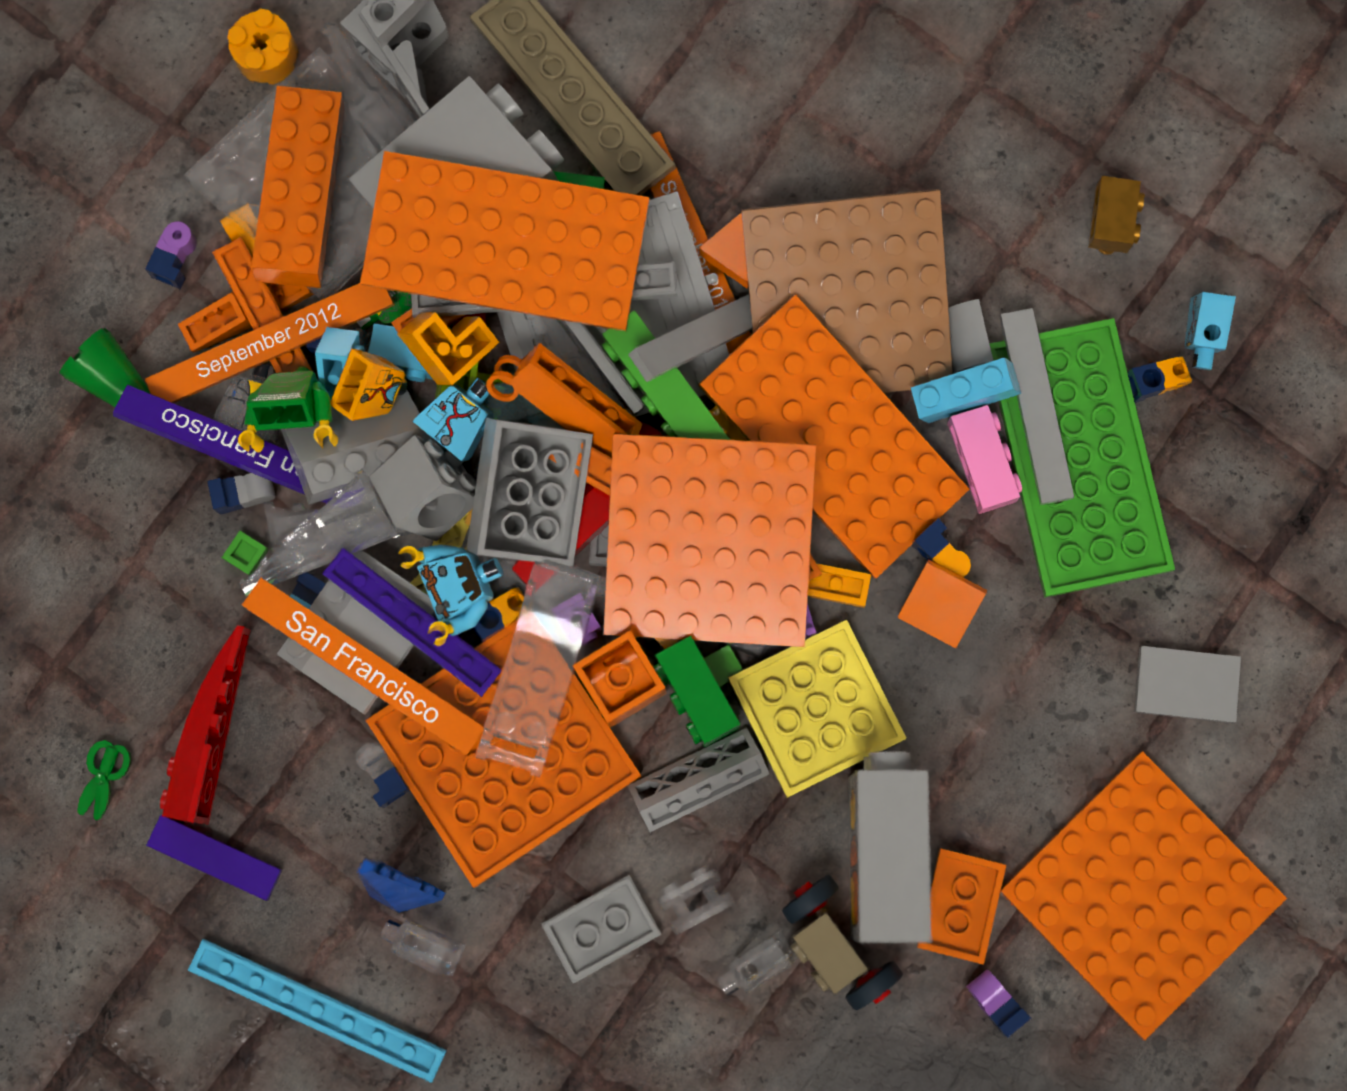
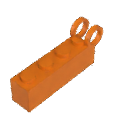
M540 342L523 359L513 355L500 357L495 365V372L489 376L486 383L489 394L499 401L510 402L520 394L564 429L593 434L591 446L611 458L613 434L638 435L642 427V423ZM512 363L518 368L515 374L512 375L509 372L502 371L501 365ZM499 379L503 383L513 386L514 392L510 394L499 392L494 387L493 381Z

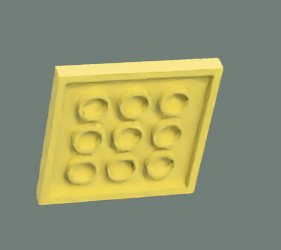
M847 620L806 639L805 647L792 646L728 677L786 798L863 761L864 757L869 756V753L881 752L907 739Z

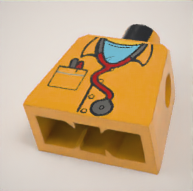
M351 349L331 399V406L351 421L388 414L393 407L396 397L403 395L407 390V381L404 378L405 373L381 356L358 349Z

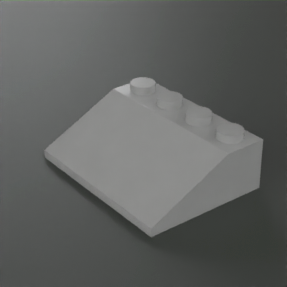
M407 390L403 395L396 397L391 411L385 415L351 421L331 406L333 421L329 422V426L338 436V444L335 447L330 442L329 436L323 439V449L314 439L313 434L319 423H316L314 427L281 429L308 505L373 485L369 477L410 438L417 435L427 440L431 439L429 434L412 422L420 413Z
M486 418L466 550L482 556L573 567L593 434ZM582 453L581 464L577 466L578 455ZM553 454L557 463L548 459V457ZM575 468L579 470L578 477L574 474Z
M353 545L349 551L352 555L432 617L436 615L427 594ZM330 580L309 608L310 611L397 669L414 646ZM288 637L277 653L278 656L364 715H366L378 698V696L290 637Z

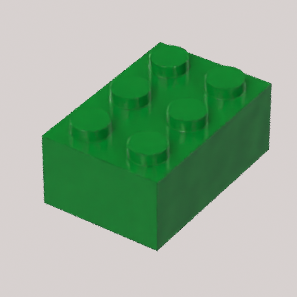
M691 635L655 655L657 664L653 666L664 686L670 685L673 691L669 695L670 700L679 716L685 713L690 723L686 724V729L695 745L701 742L704 748L740 728L736 715Z

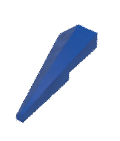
M364 859L357 872L369 896L398 913L441 901L446 894L419 877H409L380 860Z

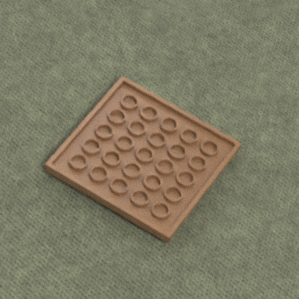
M939 189L741 210L752 333L793 295H797L883 393L911 390V387L953 374L941 195Z

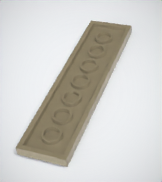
M491 0L469 16L472 24L600 177H605L606 184L612 191L641 196L676 169V165L537 0Z

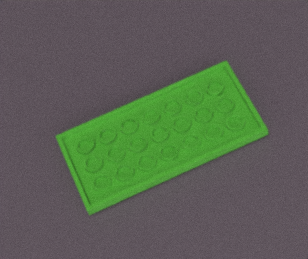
M1114 318L1038 333L1073 488V499L1040 505L1017 396L998 402L1014 470L1019 476L1022 485L1020 496L1044 598L1173 572L1175 566ZM1005 341L989 343L993 361L1004 357L1008 359Z

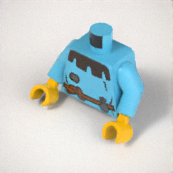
M434 545L421 547L417 551L415 547L405 546L398 552V554L409 553L412 556V562H404L400 565L404 569L412 568L417 561L421 563L417 568L438 618L437 622L430 625L427 634L435 630L443 634L442 637L435 639L434 644L437 646L443 645L449 634L455 636L478 624L488 608L487 602L494 597L489 582L503 576L502 567L496 558L481 564L476 554L467 553L462 547Z

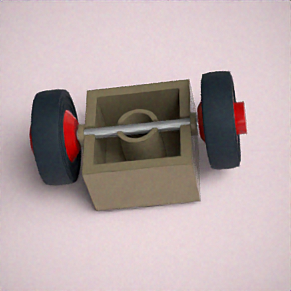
M827 875L813 885L808 881L793 892L796 898L783 907L782 913L791 924L796 923L805 916L816 915L813 920L790 936L795 942L790 948L801 963L810 962L815 969L810 975L823 992L829 989L833 994H836L857 977L862 976L845 996L851 1007L857 1011L871 1002L877 1004L891 993L890 988L901 979L903 973L894 961H889L881 967L871 970L868 966L864 965L827 913H825L827 911L826 908L822 909L827 904L828 898L839 889L834 879Z

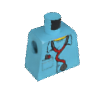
M1202 292L1190 298L1185 348L1194 350L1193 368L1212 370L1214 353L1226 349L1235 305V296ZM1204 330L1209 332L1210 340L1205 338Z
M477 377L467 391L459 385L449 386L412 422L459 460H469L484 434L486 418L493 417V412L482 404L489 396L486 382Z

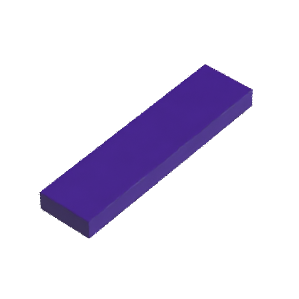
M160 815L146 846L265 901L269 900L282 872V869L171 818L162 817V815Z

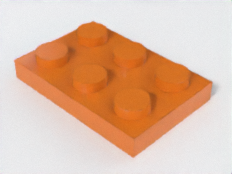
M940 848L930 886L931 942H917L916 948L984 965L1006 865Z

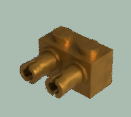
M1101 176L1095 190L1088 248L1098 249L1102 254L1110 255L1114 252L1128 253L1133 243H1138L1141 224H1136L1137 212H1142L1145 194L1140 192L1141 181Z

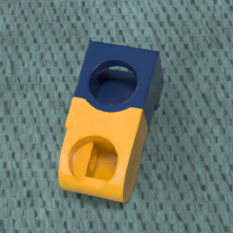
M1183 356L1135 367L1127 372L1135 403L1163 394L1166 391L1181 388L1192 382Z
M938 518L912 542V546L926 561L929 559L964 578L971 568L970 559L964 552L955 550L941 535L947 527Z
M513 588L488 602L487 610L472 630L482 644L532 611L533 608L520 588Z

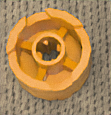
M259 9L242 16L229 29L227 37L229 50L240 72L248 80L259 83L268 82L269 85H274L285 80L294 71L298 47L287 24L278 15L266 9Z

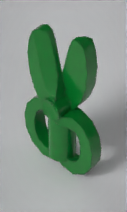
M107 740L96 742L87 754L86 764L88 770L95 777L84 788L78 803L79 815H84L95 800L93 819L101 820L108 808L111 791L109 781L120 780L126 775L131 765V753L125 746H114L113 743ZM105 747L106 750L100 767L97 769L95 767V756L101 748ZM121 753L123 755L122 767L117 773L111 774L117 756Z

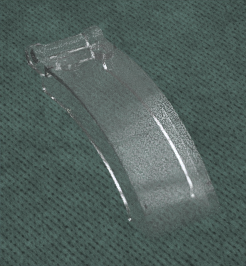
M536 557L526 586L523 604L508 656L485 721L476 758L485 761L487 758L531 771L530 775L541 777L575 672L572 665L578 662L601 576ZM493 737L537 750L536 756L531 758L491 745Z

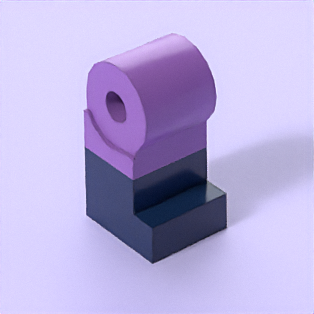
M178 221L167 225L145 268L151 278L180 290L186 279L180 271L186 256L195 250L197 244L196 238L188 225Z
M988 969L966 986L978 1002L980 1008L1004 1037L1009 1038L1031 1019Z

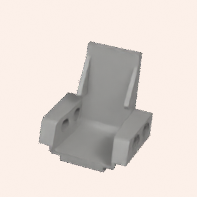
M363 0L340 22L349 46L399 94L407 99L418 118H420L430 109L427 102L423 73L418 67L447 40L449 34L446 24L433 0ZM421 30L431 32L425 39L415 37Z

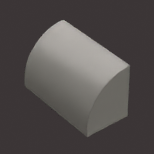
M979 299L949 307L953 374L993 361Z

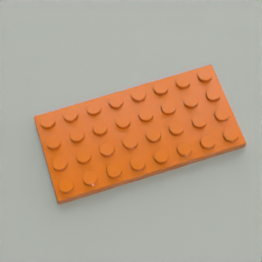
M384 151L360 284L626 332L650 198Z
M793 295L698 384L748 441L816 444L813 513L862 567L871 574L872 578H878L913 544L912 542L970 490L797 295Z

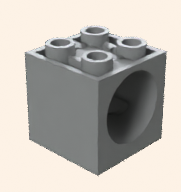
M414 435L369 477L395 527L434 541L440 539L473 508L476 488L475 479L466 472L462 464L464 461L459 460L433 439L427 440Z

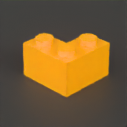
M421 312L397 333L437 385L453 386L499 343L480 316L464 317L449 330L436 312Z

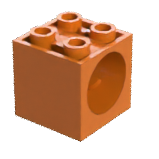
M631 630L572 665L610 728L667 694L664 684Z

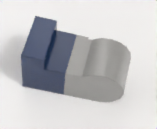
M253 473L207 481L213 510L220 515L262 504L275 498L272 481Z

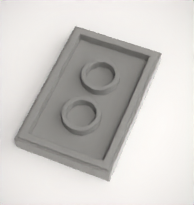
M1140 646L1134 713L1236 723L1241 657Z
M630 875L541 924L573 984L661 935L656 922Z

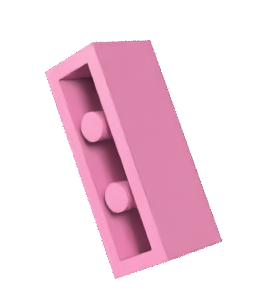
M985 405L951 416L947 424L978 514L1016 503L1020 498L1019 493L1022 492V485L1017 473L1012 474L1008 462L1012 461L1008 445L1001 443L998 431H1001V426L995 412L991 413L989 406Z

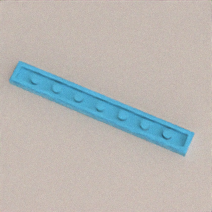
M202 939L188 971L431 1083L434 1081L447 1052L446 1049L206 939Z

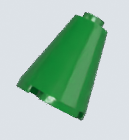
M106 328L99 329L83 342L78 348L80 351L74 358L70 356L59 372L68 381L113 407H116L127 385L151 394L145 381L112 333Z

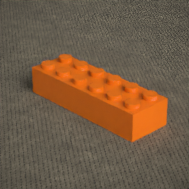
M277 85L251 265L256 282L321 288L345 112L342 92Z

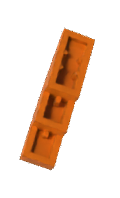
M266 283L281 312L314 295L311 287ZM233 292L178 323L193 353L252 328Z

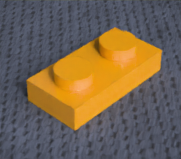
M817 564L822 572V576L808 582V597L865 608L871 574Z

